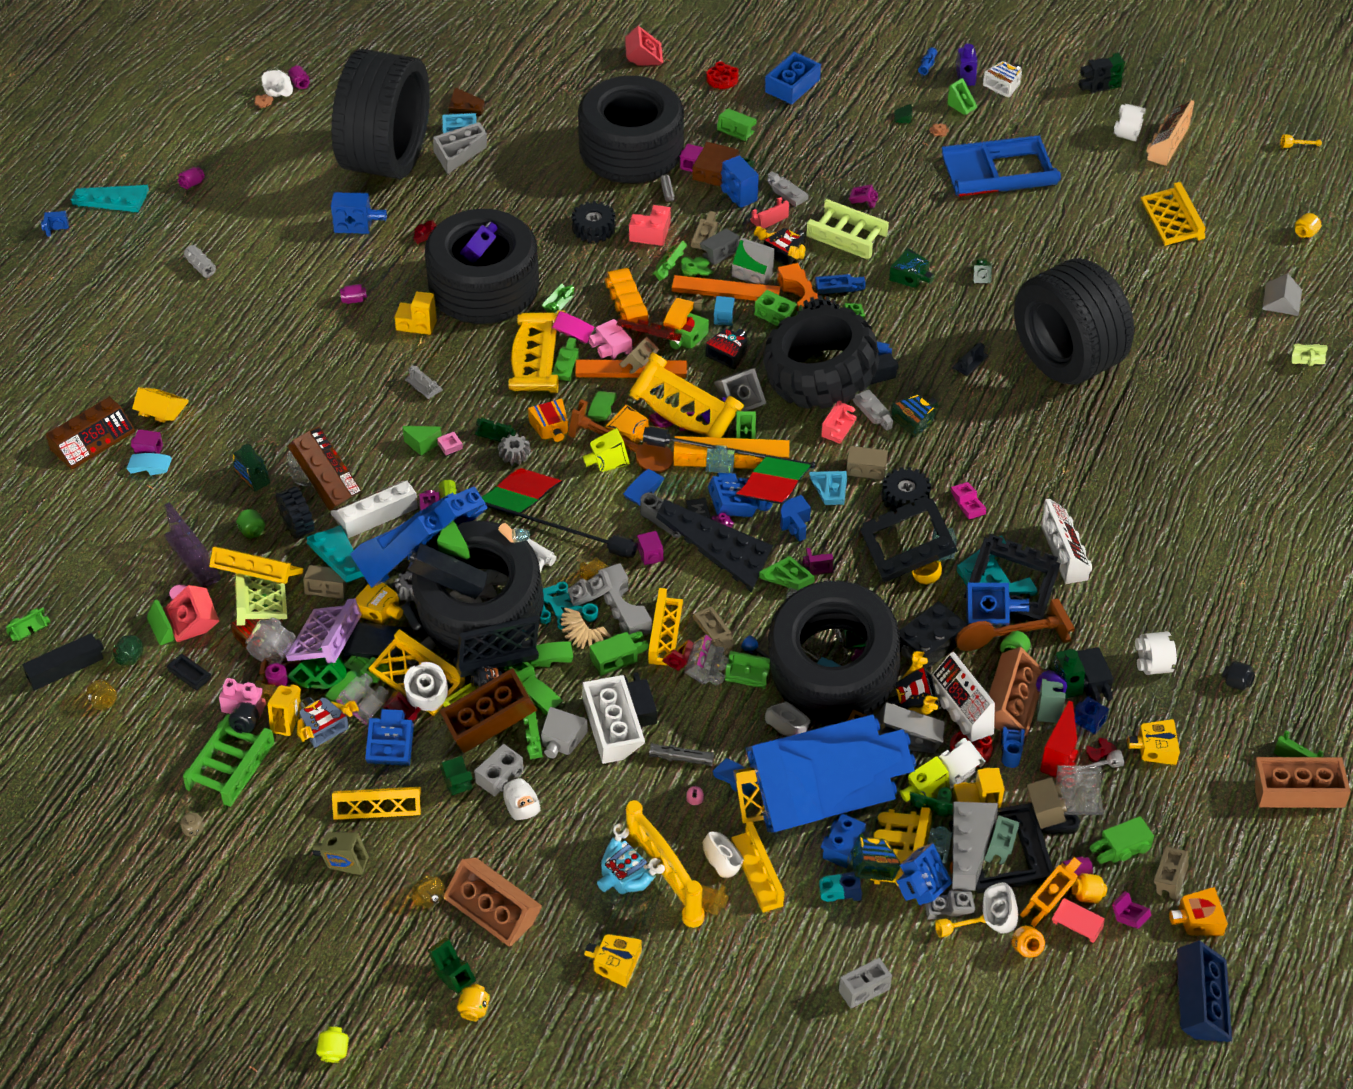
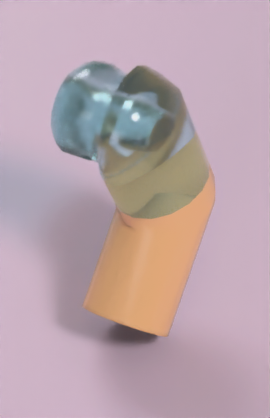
M506 523L501 524L498 529L512 543L523 542L530 537L528 530L523 528L511 529Z

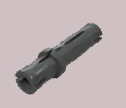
M651 743L649 757L668 759L670 762L676 760L712 766L714 752L675 747L672 744L664 746Z

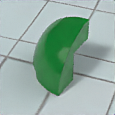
M340 655L335 663H327L326 658L307 659L301 662L287 677L304 688L327 689L335 686L346 677V668Z

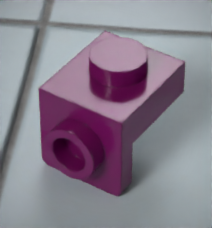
M1123 892L1112 904L1116 920L1136 929H1139L1152 915L1150 908L1133 903L1128 892Z

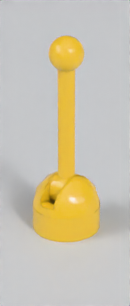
M1283 134L1280 146L1281 148H1290L1294 143L1321 146L1322 141L1294 140L1291 135Z
M983 914L978 918L952 923L949 919H938L935 921V929L937 935L942 938L952 934L955 927L986 922Z

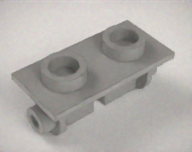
M411 366L409 368L410 376L406 377L405 380L427 399L443 391L437 385V382L432 381L419 370V367Z

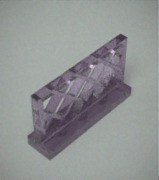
M171 503L165 504L170 532L165 534L167 542L203 588L221 580V576L216 568L209 567L210 558L207 549Z

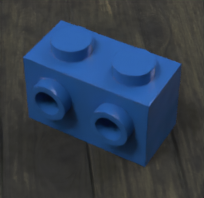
M841 814L838 821L834 820L830 829V836H826L822 842L823 859L847 869L853 858L852 853L855 854L861 843V838H864L862 832H865L866 823Z

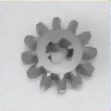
M516 433L515 436L508 434L507 438L502 437L498 450L499 457L503 458L504 463L510 462L511 466L517 463L520 466L521 461L526 462L531 449L529 441H525L526 438L524 436L518 437Z
M406 570L405 574L399 573L398 578L395 579L394 591L398 594L400 601L415 602L412 589V572L409 573Z

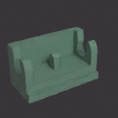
M1042 679L1037 702V721L1058 722L1064 707L1065 693L1055 692L1053 689H1062V683Z
M998 816L984 861L990 863L994 855H998L1001 857L1000 865L1005 863L1008 854L1011 855L1019 822Z

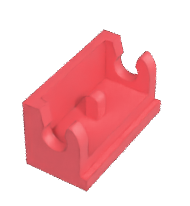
M782 197L777 199V205L756 214L757 209L752 210L750 221L756 227L760 226L764 229L780 222L789 216V202L786 200L782 204Z
M837 401L822 423L821 437L840 444L856 421V416L849 414L846 410L854 412L855 408L842 403V401Z
M1063 898L1052 921L1055 924L1060 923L1088 937L1090 942L1094 943L1103 929L1105 918Z

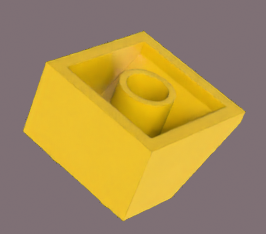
M138 387L132 409L139 411L138 414L141 416L150 417L151 415L155 417L154 420L166 423V420L174 421L188 404L189 400L160 389Z

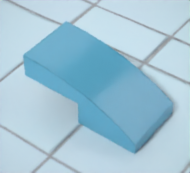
M156 453L132 454L127 470L130 474L147 471L150 475L167 473L172 458L168 455Z

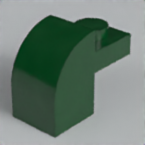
M462 756L439 764L451 795L473 789L470 782L473 778L471 772H467Z
M444 937L427 950L434 963L432 966L434 971L452 991L459 994L462 989L477 981L468 962L458 957L450 939Z

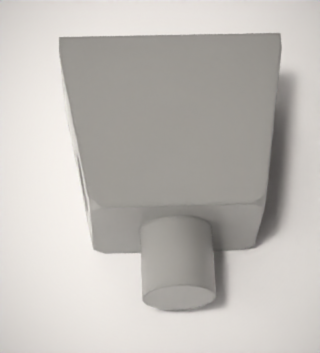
M550 707L541 734L542 745L546 747L545 755L549 758H555L558 752L566 755L571 754L588 732L587 719Z

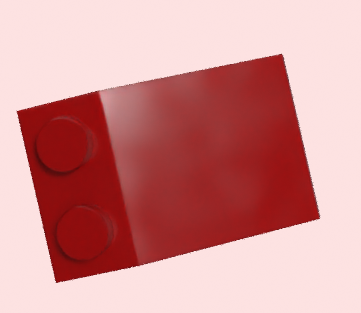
M1068 701L1045 745L1040 772L1062 781L1065 780L1067 774H1072L1076 764L1074 761L1078 754V750H1076L1077 734L1072 701Z

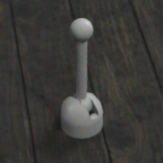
M1119 749L1112 751L1107 755L1106 760L1081 767L1075 766L1073 773L1079 774L1083 770L1105 764L1113 768L1124 766L1123 755Z

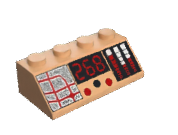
M1191 100L1172 109L1170 114H1166L1164 124H1160L1158 134L1155 133L1152 143L1148 144L1146 150L1148 153L1147 160L1167 166L1189 129L1195 101Z

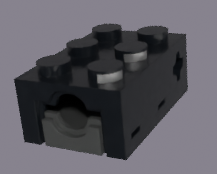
M938 601L899 630L900 652L912 663V655L915 651L924 652L923 658H927L928 662L923 667L929 669L957 647L955 643L956 636L968 624Z

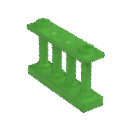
M227 714L224 720L219 722L217 730L193 764L185 770L183 780L188 791L192 789L196 782L220 791L223 804L231 807L275 742L272 730L264 728L257 736L251 733L235 732L229 725L228 718L230 714ZM229 735L251 742L253 745L249 750L243 751L224 742ZM219 750L243 760L238 766L232 767L214 760L213 757ZM208 766L229 774L231 777L223 784L203 776L202 773Z

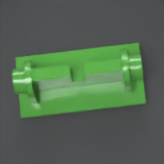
M561 283L542 304L547 313H557V310H562L573 298L574 287L572 285L564 286Z
M44 607L39 610L33 609L27 613V616L21 619H13L8 623L6 633L10 635L12 641H20L31 635L29 627L35 633L48 626L47 624L50 623L47 615L44 616Z

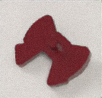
M1099 738L1098 742L1101 748L1095 749L1091 746H1086V754H1088V758L1092 763H1096L1110 752L1117 750V748L1108 742V739Z

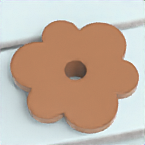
M267 94L255 97L254 103L264 108L272 104L273 97Z
M934 124L929 129V132L933 133L934 136L945 137L949 129L946 128L945 124Z

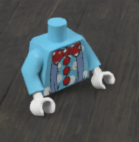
M616 824L613 830L616 836L612 837L601 861L603 877L597 881V885L603 892H606L611 887H614L620 894L643 891L653 881L656 873L662 874L665 871V867L660 864L656 868L660 863L659 859L653 858L648 863L625 840L622 842L621 839L628 837L630 832L628 828H625L623 833L620 834L622 824Z

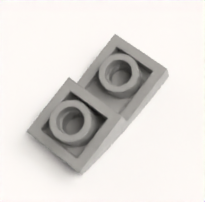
M602 570L588 581L582 578L568 588L572 604L578 606L602 596L613 589L608 573Z
M950 890L948 895H939L934 901L925 903L927 919L951 918L975 911L971 890Z

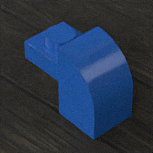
M802 495L791 498L782 505L780 518L782 531L789 529L791 535H794L799 542L806 539L807 526L805 522L810 521L811 507Z

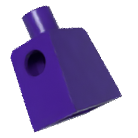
M965 44L964 48L958 49L955 66L958 80L963 78L967 86H975L977 57L972 44Z
M489 222L486 226L482 225L459 253L470 263L474 264L496 238L494 233L498 229L497 226L492 222Z

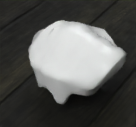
M271 70L263 74L262 85L268 96L282 95L287 97L292 94L293 87L287 74L280 70Z

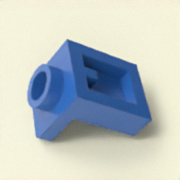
M66 211L44 213L41 227L43 231L45 230L47 237L51 236V230L69 229Z

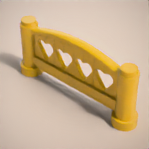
M557 310V313L518 314L517 322L521 326L512 345L511 366L514 377L509 379V390L558 393V375H552L557 330L552 328V325L559 311L565 312V310ZM531 328L541 331V333L534 336H528L530 334L529 329ZM528 341L540 344L532 349H526ZM526 354L538 357L533 361L525 362L527 359ZM525 367L537 370L529 375H523Z
M651 352L648 357L649 361L631 388L629 396L636 401L644 399L660 416L683 429L705 434L707 437L722 438L734 419L736 412L741 411L744 405L731 396H728L725 402L680 378L664 368L667 364L665 359ZM664 383L663 398L658 399L656 395L650 394L653 388ZM679 392L678 407L674 408L672 404L666 403L668 397ZM695 401V413L693 416H688L686 412H681L683 406ZM710 410V423L708 425H703L702 421L698 422L696 420L698 415Z
M636 800L630 801L626 806V828L629 829L630 833L624 840L631 847L641 846L650 859L657 858L660 860L656 867L660 864L665 867V871L662 873L663 877L685 905L682 910L683 923L693 928L700 926L704 922L701 884L698 881L691 880L668 843L643 815L642 805Z

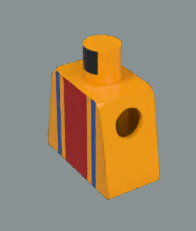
M562 398L528 408L529 423L542 439L553 437L555 442H560L564 439V434L568 432V421Z

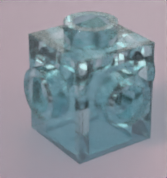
M715 445V449L707 448L706 471L733 473L735 450H727V446Z

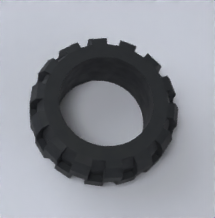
M833 305L820 306L819 309L810 310V308L800 310L798 315L792 318L788 316L779 322L778 329H773L767 338L763 352V362L771 387L782 399L790 404L795 402L798 407L811 409L812 406H820L822 409L834 407L833 404L837 403V401L845 403L855 398L858 391L863 392L870 385L878 368L879 351L872 327L860 314L857 315L853 310L845 307L835 309ZM820 351H843L838 356L824 362L800 363L807 356Z

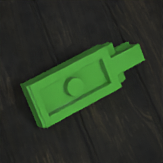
M684 241L672 245L656 265L653 274L659 281L669 275L668 270L673 268L676 264L675 261L684 254L683 250L687 246Z
M568 338L566 347L562 346L552 373V375H558V380L571 381L576 360L579 357V348H576L575 338Z
M534 712L524 718V724H529V729H525L527 742H530L527 746L530 760L543 758L536 713Z

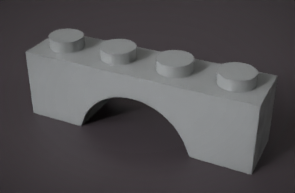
M621 563L598 570V573L602 570L608 573L613 589L604 594L606 604L612 607L614 619L619 620L621 632L632 634L641 631L644 636L651 634L652 620L645 607L631 605L622 599V595L628 591V576Z

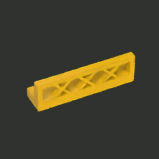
M659 588L648 650V664L669 666L662 661L663 658H658V654L663 651L669 653L671 650H676L683 599L667 598V589ZM666 605H675L678 608L670 612ZM671 619L675 624L667 628L663 623ZM669 635L673 640L665 644L661 638Z
M421 787L334 791L332 793L333 820L421 815ZM406 798H415L416 810L407 811L400 804ZM384 799H390L396 804L392 811L385 812L379 806ZM368 800L375 807L369 813H363L357 806L362 801ZM351 801H358V802H357L356 805H354ZM337 802H347L353 808L348 814H338Z
M747 822L746 833L731 837V842L744 859L742 868L762 913L783 907L784 890L753 822Z

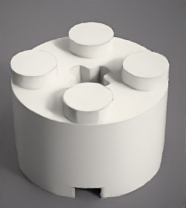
M1121 104L1119 110L1120 121H1116L1114 127L1116 137L1137 141V136H1139L1143 123L1142 116L1145 114L1146 109L1130 104Z
M1168 631L1142 634L1140 638L1135 639V647L1139 654V659H1137L1139 671H1143L1146 675L1171 673L1174 671L1172 665L1176 664L1177 661L1176 647L1174 641L1169 640L1168 636H1171Z
M423 662L420 665H414L407 671L404 678L407 701L413 707H419L422 711L437 710L444 703L448 694L446 676L441 667L431 662Z
M965 738L955 745L951 753L947 750L938 757L949 772L950 786L952 788L954 784L962 783L974 774L976 766L979 765L981 768L986 762L973 744Z

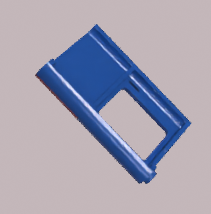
M1040 135L942 147V157L957 197L1057 185L1061 180V173L1052 167ZM1036 154L1044 171L999 177L993 159Z

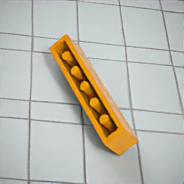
M675 436L678 439L789 459V440ZM674 442V466L755 469L764 459Z

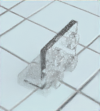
M1058 765L1055 785L1059 784L1063 795L1059 800L1064 799L1067 812H1064V815H1103L1104 810L1100 793L1101 766Z

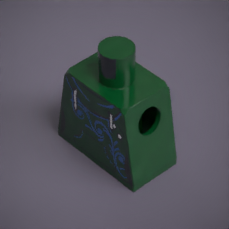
M907 248L890 267L889 280L917 288L922 281L931 284L935 274L929 272V260Z
M1075 649L1056 652L1049 670L1060 674L1067 683L1065 699L1083 695L1085 669L1080 661L1078 652Z

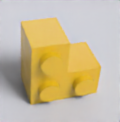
M416 291L412 304L400 302L394 317L396 330L431 335L437 321L434 294Z
M999 768L977 770L975 782L954 784L953 803H998V808H1001L1004 785Z

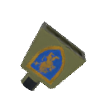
M329 832L326 834L323 843L315 842L312 849L314 856L323 857L328 868L356 875L363 874L369 858L362 840L356 832Z

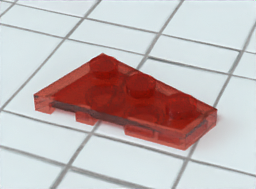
M620 318L617 320V326L631 328L632 330L670 340L680 341L682 334L675 333L674 328L665 326L664 329H661L662 325L651 323L650 326L648 325L649 321L638 319L637 322Z

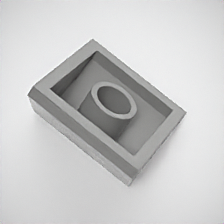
M1288 273L1266 283L1262 310L1295 316L1299 315L1302 289Z

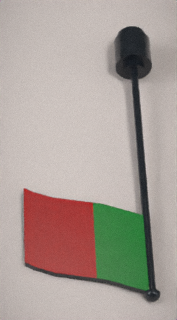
M645 427L643 433V442H647V445L666 448V445H670L671 441L764 458L754 469L742 489L735 494V496L782 504L791 496L804 474L810 468L813 469L816 466L814 461L809 463L673 438L672 433H669V429L661 427Z
M520 468L508 475L497 487L482 497L489 508L606 543L611 554L624 558H633L637 552L638 544L630 538L615 534L606 540L522 514L535 505L551 489L563 483L562 480Z

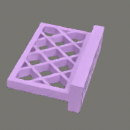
M348 599L344 606L313 609L287 653V660L326 658L327 663H335L362 615L356 599Z

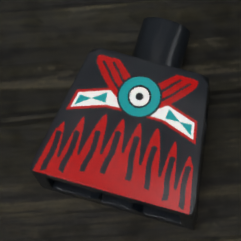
M723 329L706 342L705 356L735 370L747 351L746 332L743 329H738L736 332Z

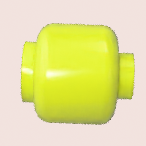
M332 1026L328 1027V1031L320 1032L316 1050L317 1055L321 1057L322 1061L339 1063L340 1059L345 1058L347 1054L348 1035L342 1033V1028Z

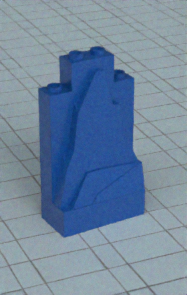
M475 486L455 495L451 493L419 511L397 528L361 543L350 555L370 587L373 588L386 582L389 579L388 573L409 556L412 549L416 550L420 543L426 545L433 536L446 528L453 520L456 525L466 521H474L487 509L486 503Z
M869 715L746 747L751 769L754 768L765 808L762 814L767 832L785 830L896 799V785L894 781L891 782L890 778L914 772V767L916 766L915 757L913 754H910L908 747L910 745L908 733L901 729L879 735V721L877 718L874 719V715Z

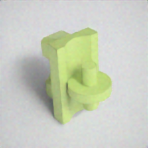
M1293 344L1291 363L1308 364V366L1325 364L1328 347L1327 345Z

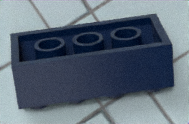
M1200 940L1177 948L1176 964L1178 967L1177 983L1179 987L1178 1003L1180 1007L1181 1030L1197 1040L1232 1041L1227 960Z

